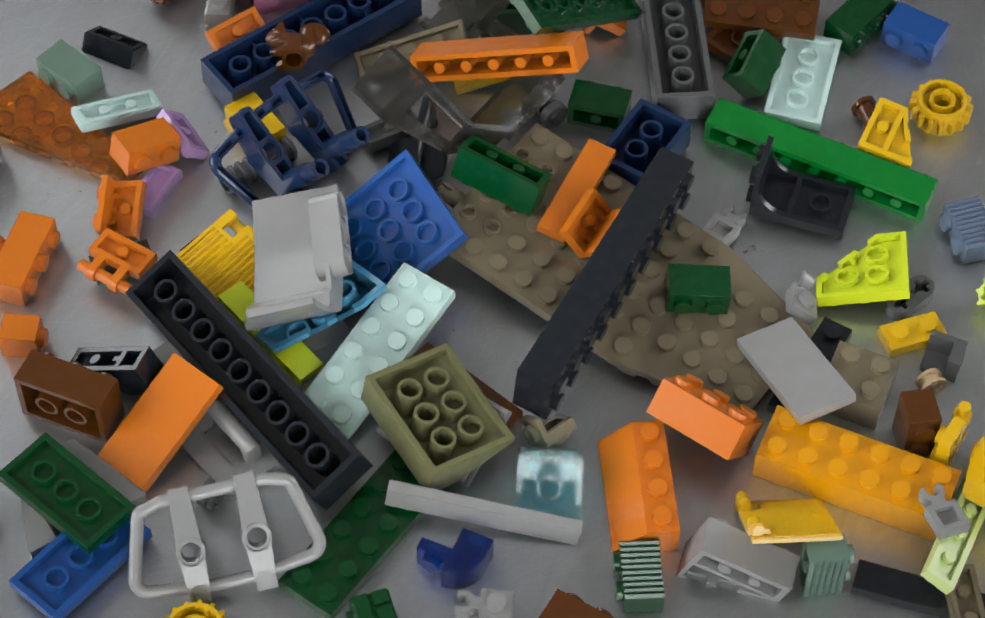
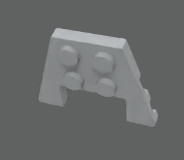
M76 439L62 444L64 448L136 507L147 502L146 494L142 489ZM21 499L28 549L33 559L56 536L46 519Z

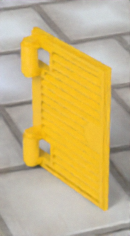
M230 208L176 255L216 297L240 281L254 293V229L248 224L245 226L238 220L237 213ZM227 226L236 233L233 238L224 230Z
M739 491L735 496V510L738 511V516L747 535H750L752 544L835 541L843 539L842 533L820 498L751 501L745 491Z

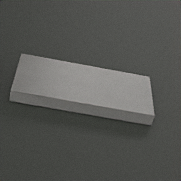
M793 317L737 339L739 350L799 425L856 402V393Z

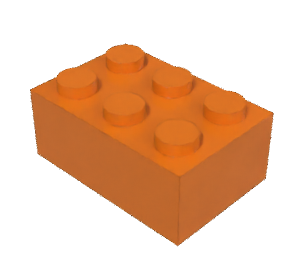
M686 374V376L676 375V377L663 378L646 411L648 414L726 460L748 454L764 424L762 420L756 417L758 414L756 411L744 405H740V407L729 402L730 397L727 394L716 389L710 391L703 387L704 382L694 375Z

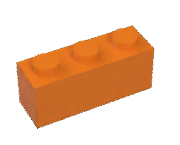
M20 211L0 251V301L25 307L29 297L35 294L40 274L47 270L49 256L52 250L57 249L60 243L61 235L57 230L55 218Z

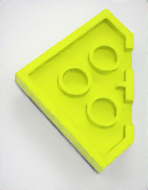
M906 231L875 234L867 240L868 245L859 252L853 250L838 261V267L831 273L824 272L816 278L817 307L910 299Z

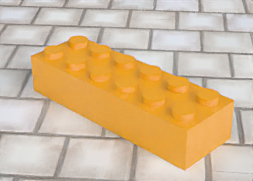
M777 405L756 452L752 475L805 495L820 498L824 502L935 542L937 536L924 517L925 507L918 500L920 488L924 487L929 495L935 496L933 493L935 484L940 483L945 489L944 498L946 501L952 500L962 471L818 419L799 425L785 407Z

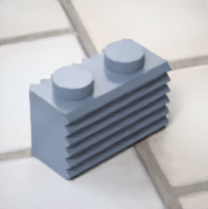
M976 196L945 203L942 214L939 216V225L941 230L948 232L951 238L950 245L953 254L959 255L964 265L980 260L984 261L985 209L982 201H980V197Z

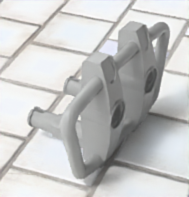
M247 470L248 472L234 473L233 479L188 489L187 484L176 488L171 487L167 488V494L156 496L137 506L131 514L128 583L133 593L141 598L150 599L189 595L191 602L202 600V603L213 602L211 592L256 582L258 592L275 587L278 588L277 574L317 560L325 551L326 537L297 480L288 473L262 472L254 474L253 470ZM266 485L284 486L313 540L311 548L274 561L271 543L272 533L265 517L257 487ZM236 492L242 527V542L247 550L252 570L209 579L206 546L200 533L193 501ZM169 507L176 544V558L180 563L185 582L145 585L142 582L144 518L162 508ZM253 528H261L266 532V536L262 541L254 543L247 538L248 532ZM187 543H195L200 547V552L195 557H186L181 552L182 547Z

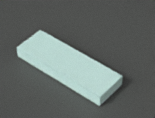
M150 89L71 107V116L81 132L85 133L158 116L164 107L153 90Z

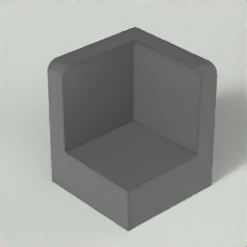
M932 330L919 370L924 372L930 368H939L942 373L941 377L955 383L964 359L968 341Z

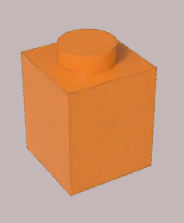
M4 313L0 327V349L2 356L27 358L32 349L41 352L42 347L47 346L48 329L44 328L41 316Z

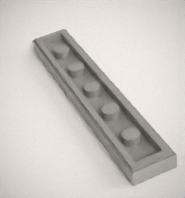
M389 480L385 505L575 546H577L583 525L582 520L396 480Z

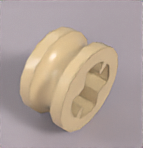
M930 368L918 375L915 379V384L920 389L932 388L934 395H937L946 388L947 381L944 377H941L942 373L939 368Z

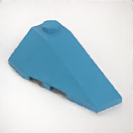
M352 260V274L343 277L341 311L262 328L255 336L277 354L364 309L387 289V286Z

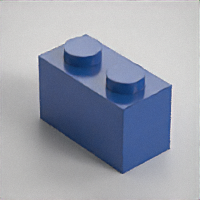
M899 1L884 21L880 41L931 64L946 43L950 24Z

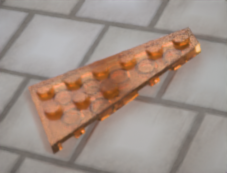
M28 71L0 90V136L11 140V144L48 159L52 157L64 162L65 166L72 169L78 167L90 172V176L102 180V175H110L115 181L133 180L143 173L139 172L127 176L110 156L111 138L100 129L82 133L71 116V107L73 106L31 71Z

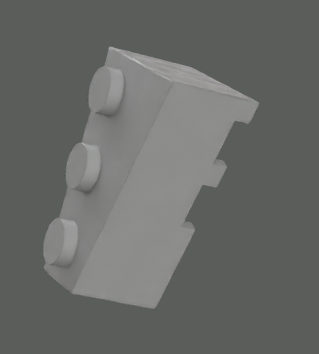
M709 517L685 543L676 577L686 579L687 573L707 578V585L716 587L719 581L738 586V593L778 603L792 589L800 556L789 552L783 546L771 543L752 544L750 535L748 536L746 532L730 526L728 522L722 519Z

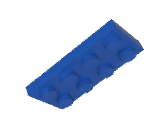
M131 518L90 555L85 553L63 533H60L9 580L11 588L46 617L66 618L129 559ZM145 525L143 545L152 538L151 530Z

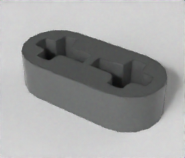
M924 275L911 277L909 279L910 299L886 301L884 310L886 316L893 321H899L915 315L932 300L935 289L934 282ZM915 289H916V290H920L919 292H917V293L914 295ZM904 302H906L905 308L901 307Z

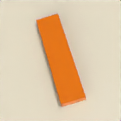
M588 139L539 221L537 232L562 243L565 242L559 234L561 228L585 191L597 188L615 157V149L593 139Z

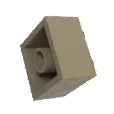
M840 341L831 364L856 393V402L828 414L875 430L895 383L900 361Z

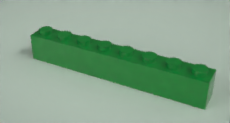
M719 98L706 120L704 141L756 160L760 144L766 145L768 136L775 137L774 154L787 168L799 173L857 187L854 198L922 223L934 199L938 179L876 157L871 153L847 146L844 143L823 137L815 132L799 128L788 122L767 116L764 113L743 107L735 102Z

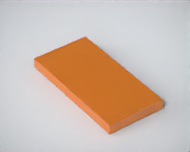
M174 352L97 456L143 491L147 492L224 388Z

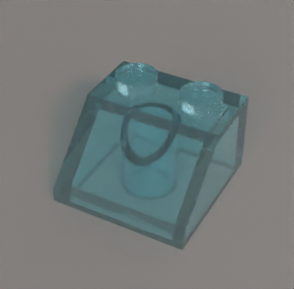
M519 446L516 506L581 520L583 449Z

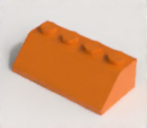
M660 420L630 422L598 441L612 553L618 552L619 541L659 539L660 552L677 551L680 524L664 422Z

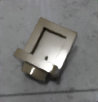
M557 414L545 423H542L541 419L537 416L524 415L520 418L524 426L523 433L526 439L531 444L549 448L551 445H557L566 441L569 438V433L578 428L572 416Z

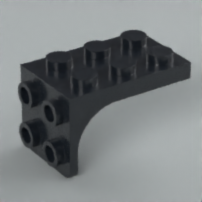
M768 136L766 145L760 144L756 161L760 163L752 167L749 177L750 186L746 196V202L750 203L749 215L842 239L857 187L799 173L787 168L774 154L775 137Z

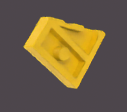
M880 97L859 140L857 149L910 169L912 157L910 152V130L908 129V108Z

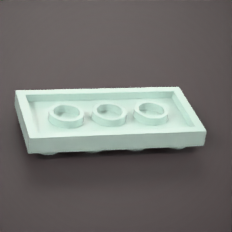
M815 35L814 41L784 37L782 46L786 48V51L781 59L780 67L773 76L764 114L797 127L820 131L842 40Z

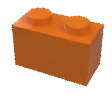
M161 117L112 132L110 156L123 172L129 176L178 161L182 138L168 121Z

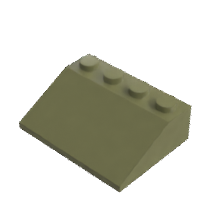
M448 343L377 371L365 378L361 400L420 486L438 490L450 486L515 440L514 435Z

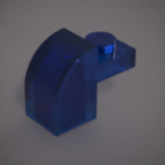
M465 528L461 531L453 548L422 537L417 546V564L421 565L428 572L441 573L442 587L449 589L466 588L480 580L493 558L494 540Z

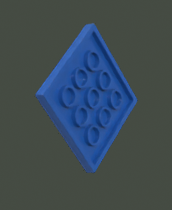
M406 149L345 199L352 260L386 285L404 262L426 274L469 238L413 155ZM375 299L369 305H367L368 309L375 301Z

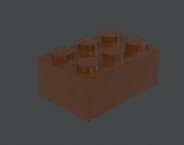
M32 349L14 377L23 414L105 444L114 434L125 416L118 379L106 372L99 373L90 370L78 362L71 363L59 359L50 352L42 353Z

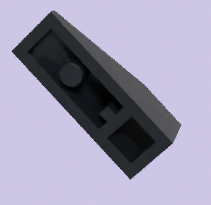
M150 346L78 348L70 361L71 363L78 362L86 368L99 373L106 372L118 379L120 392L128 395H143L164 366Z

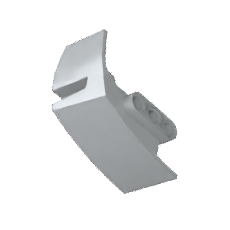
M335 184L252 201L255 259L254 304H250L246 309V331L341 311L343 277L352 274L353 265L347 208L343 194L339 191V186Z

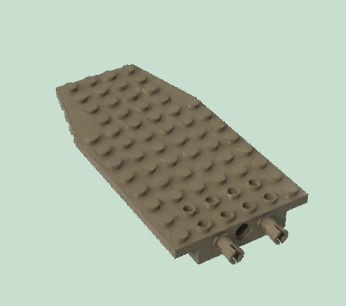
M536 123L509 151L510 154L552 175L541 204L530 217L516 212L512 207L498 200L489 198L485 193L475 188L469 193L464 194L447 181H443L442 185H439L437 188V192L444 202L453 208L451 210L452 214L469 237L451 252L449 256L546 321H549L590 257L579 258L566 241L562 243L537 232L539 221L581 151ZM607 169L596 190L609 207L614 210L623 207L636 186L610 169ZM676 213L677 219L671 231L665 230L662 234L664 239L657 253L652 251L649 255L650 262L643 275L638 273L635 277L637 282L629 297L624 295L621 302L623 304L619 314L615 319L610 317L607 324L609 326L601 342L596 340L593 344L594 353L623 373L636 377L637 374L649 379L650 384L658 387L663 378L676 377V375L686 376V374L694 375L704 382L703 387L710 391L716 389L727 394L730 397L729 402L738 407L744 405L755 410L771 389L739 350L737 339L789 317H793L810 339L815 332L802 319H798L786 312V303L731 247ZM668 263L730 266L732 299L728 313L708 315L707 313L678 314L676 312H666L664 279Z

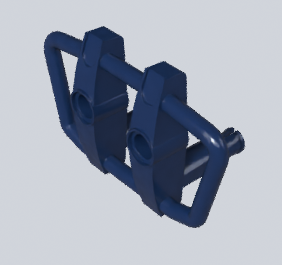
M318 70L297 82L291 75L282 77L270 86L273 96L254 111L251 107L246 106L229 118L233 131L213 150L210 155L209 164L214 175L249 206L252 207V201L260 200V198L225 169L221 162L222 158L238 141L247 156L249 165L259 173L279 196L308 190L320 178L325 177L324 175L332 174L340 169L342 165L349 161L348 156L352 151L369 141V131L363 126H356L339 81L330 71ZM322 81L328 85L346 129L336 135L333 134L322 112L316 108L304 92ZM278 107L289 132L296 137L315 161L294 167L283 150L282 144L272 135L261 119ZM303 118L307 121L308 127L305 125ZM263 149L266 151L268 159L263 155Z

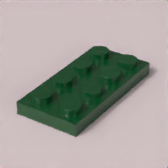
M46 432L0 470V481L88 555L131 518V514L136 508L132 502Z

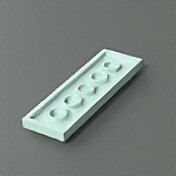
M405 262L386 285L387 289L375 299L305 391L348 439L352 437L370 413L361 400L366 376L411 358L456 297L454 290Z

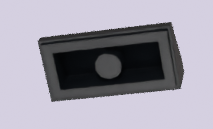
M102 26L86 31L82 44V51L84 53L125 69H131L147 49L146 43Z

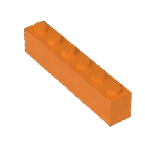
M572 31L535 36L530 34L421 42L409 58L415 82L426 83L579 73L588 60L589 55L584 32Z

